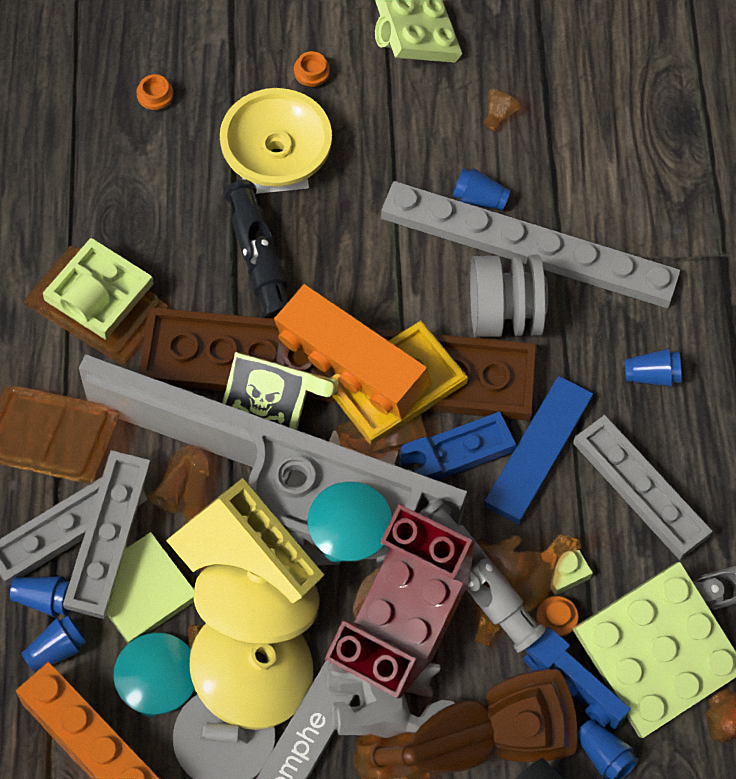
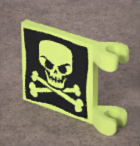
M235 352L222 404L297 430L307 390L324 397H330L336 394L338 381L333 378L311 374Z

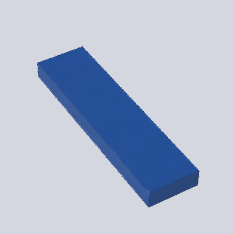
M560 376L557 377L485 499L484 507L518 525L520 524L589 405L593 393Z

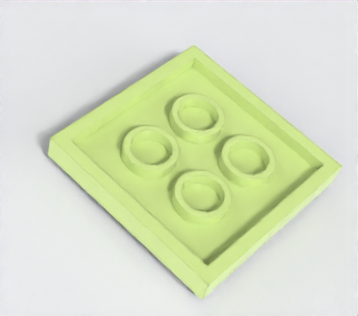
M680 562L672 564L572 628L610 691L631 709L627 718L637 735L641 738L646 737L736 678V651Z

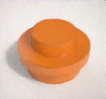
M305 52L294 64V76L302 85L309 87L319 86L329 78V63L318 52Z
M148 75L141 80L137 87V99L147 109H163L173 99L172 85L161 75Z
M553 596L545 599L540 604L536 620L537 624H542L544 628L550 627L560 637H565L573 632L572 628L577 625L578 612L570 600L560 596Z

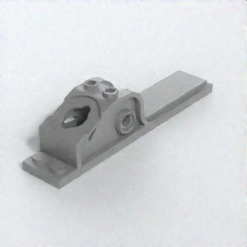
M86 354L79 366L87 402L90 404L91 409L253 467L248 485L316 565L340 564V562H333L327 559L324 553L314 544L307 524L308 512L314 499L324 489L336 483L359 482L374 488L387 501L392 516L398 504L419 513L434 500L440 498L444 502L442 507L458 526L462 523L467 491ZM385 546L366 559H377V563L383 562L390 547Z

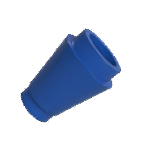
M462 168L452 196L459 198L460 202L503 211L510 194V189L505 188L475 168H472L471 171Z
M670 348L626 358V382L634 381L635 383L672 387V383H681L680 351L670 352Z
M16 577L13 580L10 588L11 601L18 602L55 618L60 614L68 615L71 610L64 609L63 607L70 583L65 577Z
M67 615L61 620L56 618L21 654L29 667L36 673L47 662L53 665L80 653V647L86 644L87 640L74 620Z
M593 719L587 721L577 731V740L603 779H624L637 765L638 758L633 754L634 748L601 725H598Z

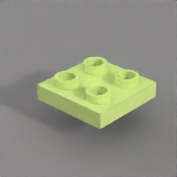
M375 0L380 13L375 27L376 42L382 48H392L395 58L456 63L462 55L443 0Z
M90 238L43 292V297L46 302L107 340L153 285V278L145 271Z

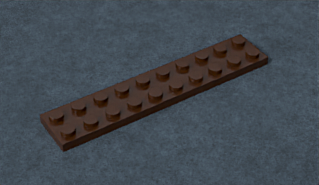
M149 307L139 374L175 387L225 392L235 352L329 378L335 375L329 369L327 372L319 370L308 359L309 355L299 348L295 352L286 347L278 338L280 333L274 319ZM370 328L387 341L403 332ZM433 334L466 374L468 381L466 385L426 411L489 416L500 411L503 418L530 421L536 344ZM307 390L305 399L336 402L332 395L324 397Z

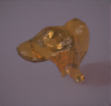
M512 534L509 538L493 545H485V540L474 539L499 572L524 600L522 606L527 612L541 605L548 596L553 586L555 569L562 554L582 548L578 539L562 534L558 535L543 552L532 550L514 551L515 547L522 542L520 536ZM487 581L483 583L487 587H490Z

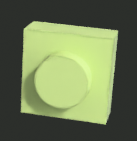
M573 539L537 555L536 563L555 596L591 579L593 574Z

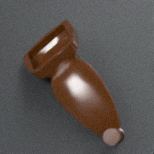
M556 668L538 669L517 674L504 679L488 689L485 697L487 706L475 700L454 703L437 712L423 723L413 735L410 744L404 747H373L370 752L371 764L376 768H383L386 765H405L407 767L415 765L418 769L428 772L449 773L465 771L481 765L491 757L494 748L496 754L501 759L516 762H536L541 758L551 761L571 756L575 753L577 746V721L570 690L561 671Z

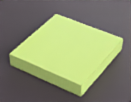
M151 532L125 549L106 612L128 644L134 639L150 633L194 602V589Z

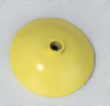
M268 88L244 96L228 110L220 128V145L225 160L241 177L264 186H287L309 178L325 163L332 145V129L325 111L310 97L290 89ZM273 149L282 150L281 152H272Z
M213 564L208 565L196 580L194 604L200 617L217 632L243 642L269 644L295 638L313 624L319 608V593L314 585L302 598L292 604L282 592L259 575L232 565Z
M206 623L197 634L192 645L190 674L199 698L215 716L230 725H239L243 729L260 730L277 726L295 714L312 685L313 662L309 647L302 634L278 643H248L227 637ZM260 652L264 654L267 662H259L256 659L255 653Z

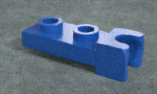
M499 411L433 437L427 438L425 436L406 443L400 448L399 458L403 465L421 464L423 467L416 469L414 473L440 482L443 478L514 452L516 443Z
M546 627V631L525 649L527 655L522 660L532 670L545 668L559 669L565 678L572 699L575 697L587 708L585 712L590 719H593L603 728L607 726L615 732L625 721L631 709L567 653L570 645L554 630Z

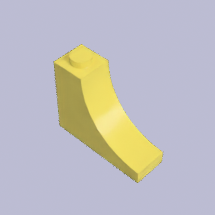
M243 478L166 540L192 572L213 564L240 567L267 580L282 592L292 604L302 598L324 576L321 570Z

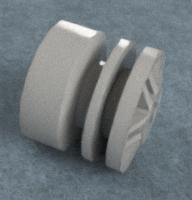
M532 254L527 257L526 272L523 269L521 256L514 255L511 260L509 273H503L499 255L472 257L470 305L475 338L500 337L503 332L505 319L511 320L515 336L523 335L525 319H527L530 336L542 335L545 315L548 310V285L539 254Z

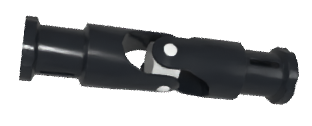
M247 179L238 180L226 186L223 191L224 198L231 204L233 227L243 258L247 262L248 274L254 294L260 297L264 310L261 316L262 318L274 319L289 302L285 291L287 282L279 258L276 255L275 245L264 210L258 206L255 197L257 192L256 185Z

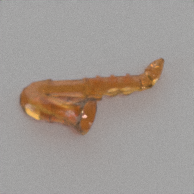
M187 445L176 450L173 456L169 458L162 482L156 489L148 493V498L154 505L169 513L176 514L179 511L180 500H184L186 506L183 509V518H186V522L183 525L205 508L204 496L206 480L209 476L208 458L202 450L194 445ZM204 566L197 570L202 572L207 566Z

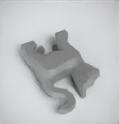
M328 662L326 675L328 694L335 696L359 695L361 704L357 707H350L345 702H333L331 712L333 729H338V735L373 734L388 738L402 733H416L419 727L431 716L445 707L454 704L453 701L449 700L437 701L428 705L420 717H416L410 714L404 694L400 699ZM430 663L406 692L432 697L433 689L430 686L431 677L439 673L440 665Z

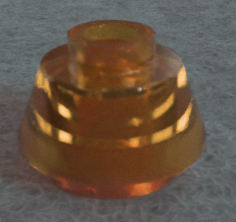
M728 688L708 700L711 708L705 713L712 740L722 744L736 738V693L732 694Z

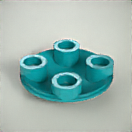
M340 482L327 487L317 495L310 506L307 524L311 539L327 559L333 562L359 561L374 555L386 546L380 543L391 521L392 513L385 498L374 488L359 482Z
M150 633L131 641L119 654L114 668V683L121 699L129 707L146 717H155L159 714L169 713L182 706L195 691L190 674L191 649L181 639L165 633Z

